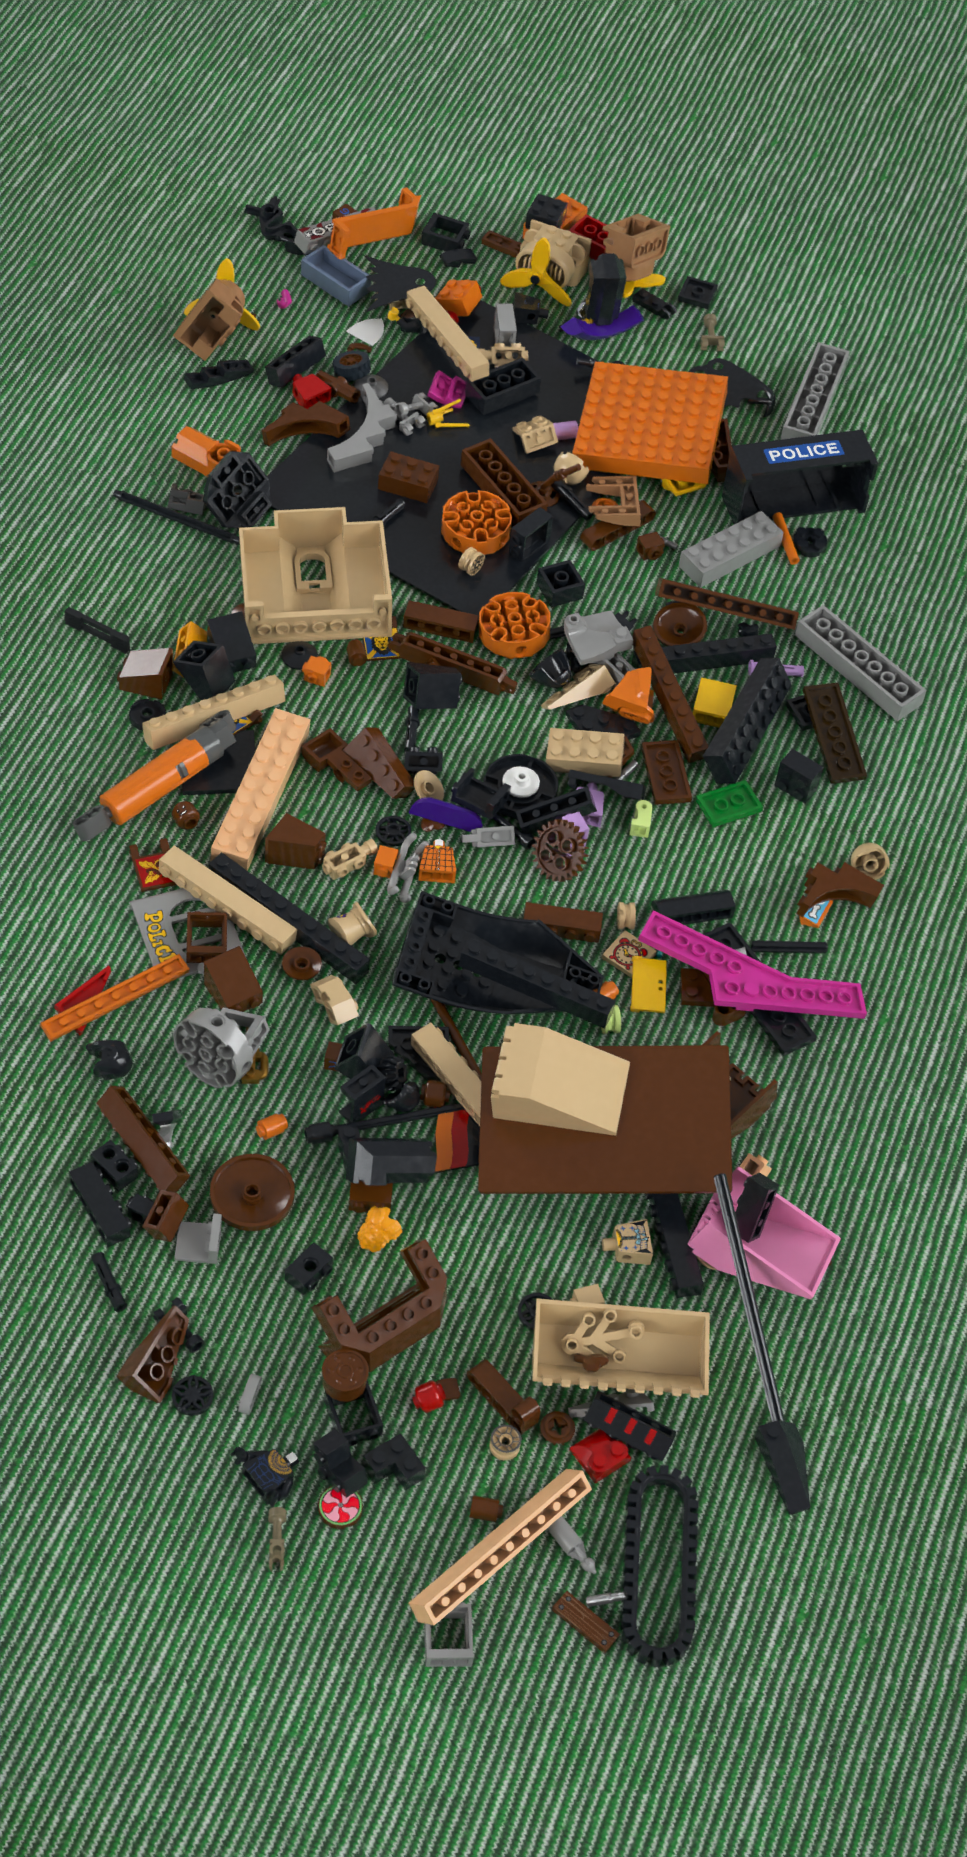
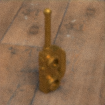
M259 1048L252 1057L253 1063L250 1070L241 1078L242 1084H259V1080H263L268 1076V1056L264 1052H259ZM260 1061V1071L255 1069V1062Z

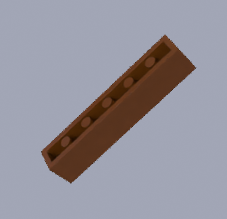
M110 1086L96 1103L101 1109V1113L108 1118L112 1128L122 1137L123 1143L133 1152L134 1158L144 1167L145 1173L156 1183V1188L159 1191L165 1190L177 1193L188 1180L190 1174L125 1087Z

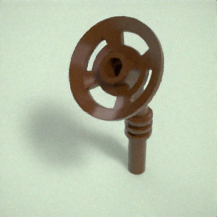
M576 464L566 469L562 468L555 471L547 480L533 482L531 485L536 486V491L546 500L548 507L553 506L559 501L560 494L552 487V484L580 471L581 465ZM552 491L556 492V495L553 499L550 497Z

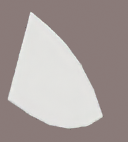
M364 320L356 323L346 332L373 346L382 337L384 332L383 320Z

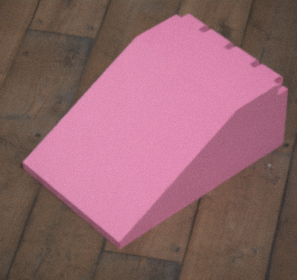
M737 1167L732 1172V1192L730 1194L735 1211L738 1206L737 1200L745 1188L743 1186L744 1182L749 1176H752L740 1167ZM714 1193L688 1245L693 1249L692 1253L715 1269L737 1276L718 1194ZM776 1194L760 1238L749 1243L743 1239L741 1240L751 1281L812 1299L841 1238L785 1198Z

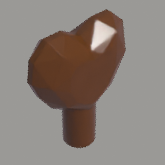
M423 818L420 827L423 831L430 832L433 829H443L445 824Z
M575 1354L574 1361L582 1364L583 1368L588 1372H597L599 1368L609 1362V1358L603 1354H592L589 1356Z

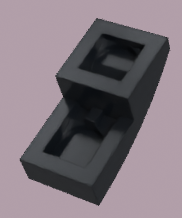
M468 248L449 250L441 253L439 256L447 267L459 268L461 263L475 264L477 261L473 251Z

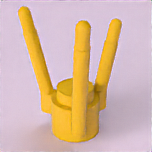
M461 399L428 412L427 420L429 425H435V428L469 427L470 424L441 423L443 415L453 411V408H447L460 403Z

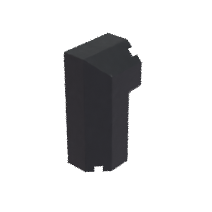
M615 253L600 254L596 261L594 259L590 261V281L584 310L586 318L594 320L596 325H611L613 320L619 317L627 277L623 260L621 258L619 260Z
M350 1138L346 1180L359 1184L360 1180L365 1182V1185L370 1186L387 1185V1183H428L430 1180L428 1176H433L435 1173L436 1154L435 1151L430 1149V1147H433V1144L424 1138Z

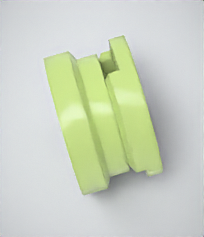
M618 1005L614 1006L613 1014L606 1028L601 1027L603 1034H607L608 1031L620 1033L621 1014Z

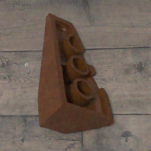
M172 1306L127 1358L116 1377L131 1391L156 1403H161L173 1381L171 1377L172 1371L178 1363L179 1358L176 1357L179 1346L183 1344L189 1318L177 1306Z

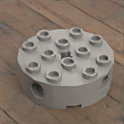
M198 1008L184 1018L174 1030V1046L177 1053H182L187 1061L185 1063L186 1067L202 1082L214 1088L233 1086L252 1066L253 1048L238 1028L237 1022L227 1018L218 1009Z

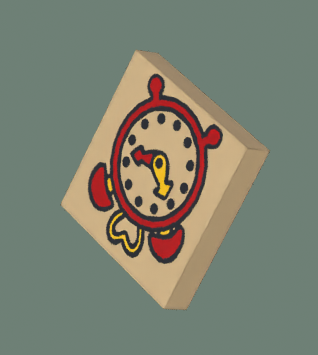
M624 931L602 954V959L632 978V956L652 959L656 955V950L639 941L638 938L629 932Z

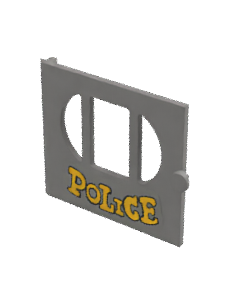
M184 888L130 901V909L133 910L152 966L177 954H180L186 963L187 953L183 951L187 950V942L178 943L172 924L186 921L187 913L170 917V914L175 907L183 902L202 900L193 897ZM209 907L196 910L200 912H216L215 909ZM227 919V951L240 946L244 953L235 926L231 920ZM222 934L192 941V946H203L222 941ZM186 963L190 969L189 973L181 977L197 973L204 974V963Z

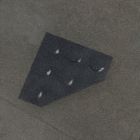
M583 704L566 710V716L576 730L622 733L624 736H627L628 740L639 737L641 734L640 729L633 720L615 713Z
M388 1025V1046L425 1079L441 1081L411 1046V1034L424 1026ZM438 1027L442 1031L444 1038L449 1042V1027Z

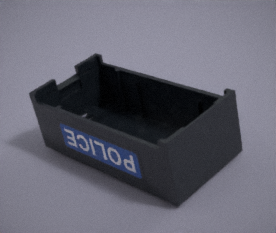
M863 429L734 445L731 447L722 498L733 524L760 511L771 520H773V515L778 512L782 513L784 518L857 509L859 514L865 513L870 497L867 491L870 480L875 478L878 461Z

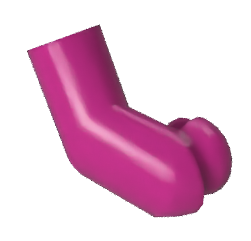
M287 289L281 291V300H277V305L280 309H285L292 303Z

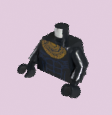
M241 1447L234 1449L230 1454L237 1457L234 1463L240 1465L241 1462H245L243 1463L242 1474L267 1505L270 1504L271 1507H274L276 1502L288 1498L294 1484V1472L291 1468L299 1463L297 1456L293 1452L282 1457L276 1449L270 1451H245Z

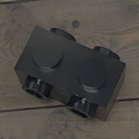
M409 746V749H404V767L408 770V773L417 774L422 770L438 774V771L442 772L443 752L438 751V747H427V750H420V747Z

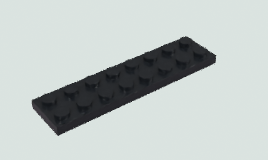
M731 922L703 934L734 950L745 947L747 956L760 962ZM761 1009L750 1011L782 1056L805 1047L817 1039L816 1034L800 1013Z

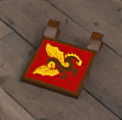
M167 838L160 839V853L140 857L137 845L129 846V854L135 868L141 892L177 885L159 872V859L170 850Z

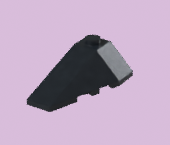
M777 1420L758 1426L755 1440L789 1516L809 1510L810 1499L804 1442L795 1423Z

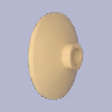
M422 770L415 775L414 787L420 798L431 797L443 800V786L432 772Z

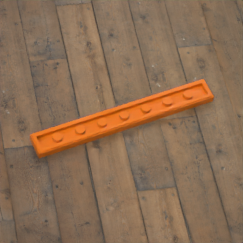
M177 954L41 1022L40 1027L51 1042L189 973L190 969L181 955Z

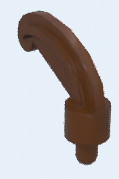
M351 343L347 348V351L354 349L367 350L369 353L372 351L370 346L362 343Z

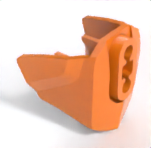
M645 667L628 671L614 690L605 696L602 704L625 718L643 724L654 722V711L652 710L654 691L650 690L652 669Z

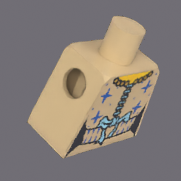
M647 1219L617 1225L614 1227L613 1238L602 1239L603 1251L615 1250L617 1262L651 1264L653 1251Z

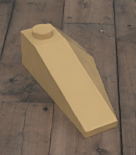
M590 663L573 676L574 681L563 686L564 690L554 693L541 707L550 710L592 696L605 694L611 690V686L615 682L605 665Z

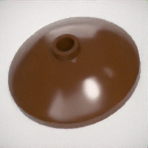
M677 602L663 607L656 614L653 629L659 642L665 646L698 643L706 634L707 619L704 613L695 605Z

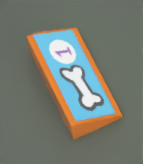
M834 900L825 901L812 907L803 918L799 916L800 923L819 928Z

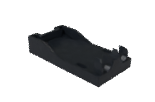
M569 770L568 785L570 788L577 789L580 780L608 786L625 798L639 801L644 800L646 786L643 784Z

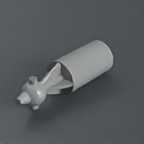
M563 1516L559 1517L547 1530L568 1556L582 1562L583 1570L596 1574L595 1562L592 1558H587L584 1542Z

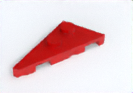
M108 965L55 1004L54 1009L61 1013L101 993L111 974V967ZM87 1024L75 1029V1031L82 1035Z

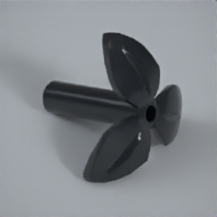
M764 388L767 398L757 397V400L748 398V404H764L768 406L763 417H767L773 412L776 403L775 394L770 388Z

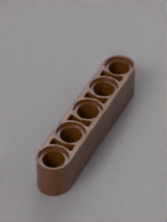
M644 500L639 501L641 513L640 526H623L600 521L585 529L580 535V540L591 551H595L649 523L654 519L656 511Z

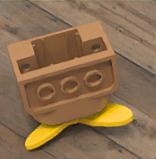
M635 214L603 226V230L609 232L608 238L604 239L603 242L606 246L605 253H615L620 260L621 258L624 263L627 278L622 298L629 297L633 293L634 287H654L665 283L666 278L660 274H654L653 270L655 260L662 258L666 251L670 225L641 214Z
M226 258L221 262L215 281L200 298L187 305L184 310L186 317L173 335L204 361L207 360L218 345L221 347L224 344L226 338L233 333L239 322L252 330L257 331L260 329L257 319L244 308L245 296L241 288L234 283V267L231 260Z

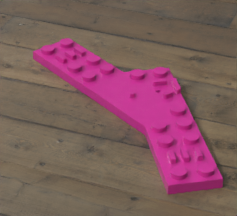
M654 910L638 938L639 941L709 974L713 1001L716 1006L735 1007L736 1010L743 1011L761 1009L865 1019L867 1015L860 983L790 977Z

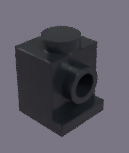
M138 1194L134 1197L131 1196L126 1205L128 1217L144 1224L154 1202L147 1196L142 1197Z

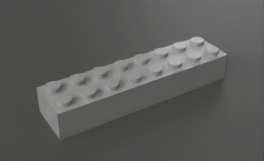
M818 342L783 426L780 440L819 435L847 366L850 351Z
M822 605L798 621L795 636L896 721H899L922 705L927 690L827 607Z

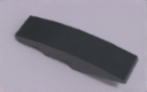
M247 359L218 361L216 366L201 367L198 373H185L183 379L190 389L207 388L240 379L254 373V369Z

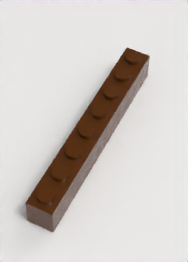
M664 578L658 579L655 595L793 630H795L799 616L797 611Z
M649 625L634 630L632 645L643 668L650 667L652 669V688L688 764L704 759L703 755L708 748V744L652 626Z

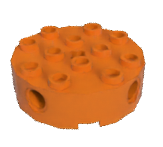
M478 490V493L459 492L449 498L443 507L441 533L448 545L462 553L469 547H473L477 552H481L484 555L493 554L504 547L510 538L512 523L510 508L499 496L487 491Z
M506 592L495 595L480 610L479 637L483 645L494 654L508 659L531 657L543 649L550 639V611L543 601L531 598L530 594L524 592Z

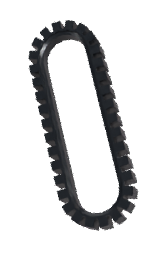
M660 1465L658 1473L655 1466L648 1467L645 1473L641 1471L636 1475L635 1481H632L626 1500L627 1511L625 1514L626 1525L624 1534L626 1537L624 1540L625 1551L623 1562L625 1563L622 1589L627 1592L628 1598L622 1600V1619L620 1630H623L622 1641L623 1644H628L627 1651L629 1654L634 1656L639 1652L638 1662L645 1665L647 1659L651 1658V1667L658 1668L662 1660L665 1667L673 1665L675 1659L679 1661L685 1656L686 1650L688 1651L694 1636L696 1607H694L696 1602L695 1577L697 1574V1566H695L697 1562L696 1538L698 1535V1527L696 1526L698 1523L697 1511L699 1500H696V1488L691 1487V1479L686 1475L680 1480L682 1471L674 1468L672 1473L669 1474V1466ZM653 1485H666L678 1493L682 1502L678 1638L674 1643L667 1647L657 1648L644 1642L637 1630L642 1494L647 1488Z

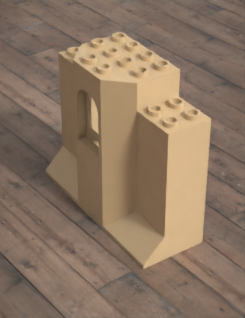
M345 507L275 510L274 526L239 528L245 621L253 644L392 637V593L383 521L347 522ZM306 560L322 561L325 563L326 580L301 581L300 563ZM320 585V588H309V586Z

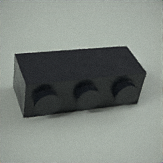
M760 1172L749 1176L745 1180L743 1185L745 1188L737 1200L738 1206L735 1211L741 1239L748 1243L760 1238L780 1186Z

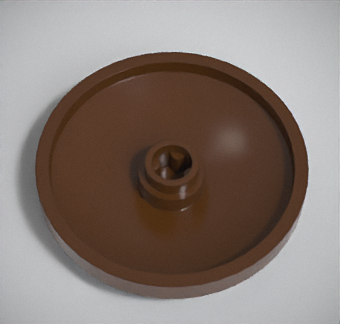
M243 1154L229 1159L217 1169L210 1184V1201L215 1213L222 1214V1221L226 1224L244 1231H260L275 1226L288 1215L294 1202L295 1186L291 1174L279 1161L266 1155Z

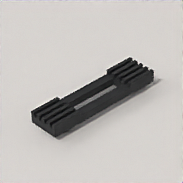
M70 607L64 611L65 624L79 631L84 630L110 643L111 647L125 654L130 650V640L127 635Z

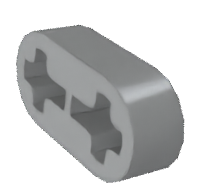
M250 1374L238 1412L250 1415L260 1389L262 1376Z

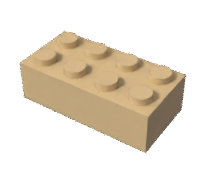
M550 728L546 763L554 772L569 773V770H575L600 776L621 777L624 734Z

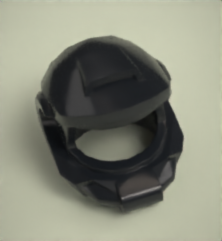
M99 1040L86 1045V1050L90 1055L101 1059L93 1067V1073L97 1078H104L105 1081L126 1076L131 1071L133 1060L124 1042Z

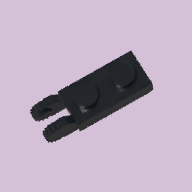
M643 288L632 296L633 302L666 320L671 318V314L677 313L676 306L663 301Z

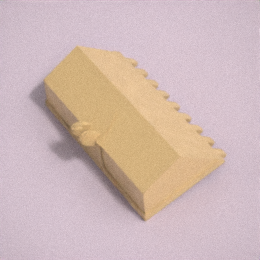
M537 1299L532 1353V1381L542 1382L545 1386H552V1383H561L562 1387H571V1384L579 1385L582 1389H589V1386H598L599 1390H608V1387L616 1388L619 1392H626V1389H634L636 1393H644L645 1390L653 1391L656 1395H663V1392H671L673 1396H681L682 1393L690 1394L693 1398H700V1395H709L710 1313ZM607 1308L616 1310L617 1319L610 1323L604 1332L627 1328L628 1324L633 1320H639L643 1323L645 1333L640 1339L626 1337L606 1341L615 1348L625 1351L626 1359L623 1363H616L611 1355L593 1344L585 1346L594 1353H601L609 1358V1362L599 1368L597 1372L586 1371L582 1364L574 1361L575 1354L566 1353L561 1346L562 1338L566 1334L576 1331L582 1322L583 1315L587 1312L595 1315L596 1322L592 1327L587 1328L583 1336L593 1333ZM609 1312L606 1316L608 1318H613L614 1314L612 1312ZM586 1317L585 1321L588 1323L592 1322L593 1318ZM635 1328L632 1330V1333L638 1334L640 1330ZM571 1341L568 1343V1345L570 1347H575L576 1343ZM618 1353L615 1357L621 1359L623 1354Z

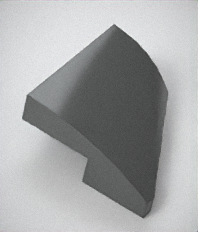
M172 484L167 508L202 515L204 495L193 492L190 489L179 490L177 489V484Z

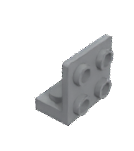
M213 1213V1219L208 1221V1224L181 1221L178 1228L175 1260L217 1264L222 1214Z

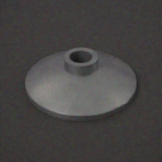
M368 374L361 379H357L355 382V388L361 391V395L362 384L369 383L372 389H375L378 399L385 396L388 392L387 381L378 375Z

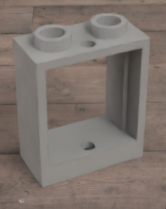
M496 304L494 319L495 343H504V347H511V343L516 341L517 332L513 304Z
M223 1007L220 1011L229 1019L235 1020L239 1026L249 1028L244 1036L253 1048V1057L270 1030L265 1017Z
M461 1602L442 1618H464L465 1649H432L431 1625L424 1623L425 1667L472 1666L474 1656L471 1604Z

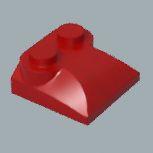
M598 1429L569 1448L595 1484L629 1463L632 1458L628 1453L626 1444L611 1438L601 1429Z

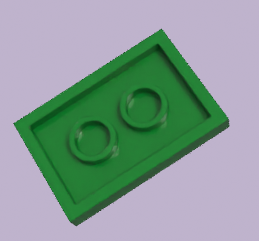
M746 780L696 796V802L713 828L760 813L763 810L762 804Z

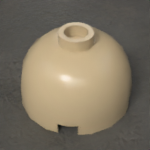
M561 452L554 463V472L580 464V471L568 475L567 478L561 481L565 485L581 483L589 473L588 466L585 468L582 465L584 461L570 452H567L565 455L563 454L564 452Z
M875 843L861 844L853 851L851 856V866L875 880L883 877L887 867L889 869L890 866L887 853L883 847Z

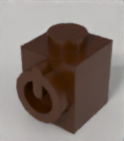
M658 532L638 536L636 550L643 561L648 559L656 560L662 556L665 542Z

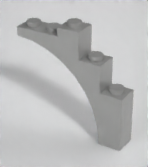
M369 383L362 384L361 397L367 410L364 423L349 439L328 448L327 462L333 472L372 462L373 447L383 445L384 437L386 436L385 430L395 428V421L397 420L395 410H392L389 404L383 405V402L378 399L375 389H372Z

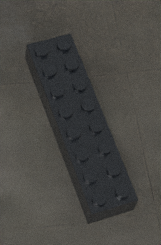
M760 658L704 753L703 757L716 784H735L791 688V681L785 672L780 658Z

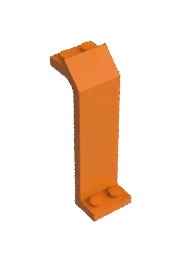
M402 188L398 206L332 219L334 225L330 244H327V248L340 260L345 259L347 247L412 234L421 195L416 196L408 188Z

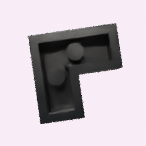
M333 1429L313 1443L315 1449L314 1458L319 1467L317 1469L318 1474L323 1480L329 1481L337 1493L341 1492L347 1498L368 1484L365 1468L351 1456L348 1440L336 1429Z
M401 1433L363 1455L362 1466L374 1484L394 1474L406 1491L424 1480L426 1468Z

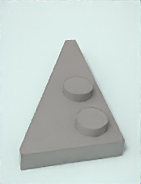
M628 1389L626 1393L618 1395H608L635 1410L636 1407H646L648 1412L655 1411L653 1401L644 1393H636L634 1389ZM591 1402L569 1407V1416L585 1417Z

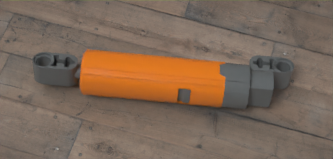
M222 710L203 722L198 730L101 794L100 805L91 808L73 821V826L80 840L88 841L107 829L112 822L116 825H123L221 758L224 750L236 743L232 732L236 730L237 726L230 711Z

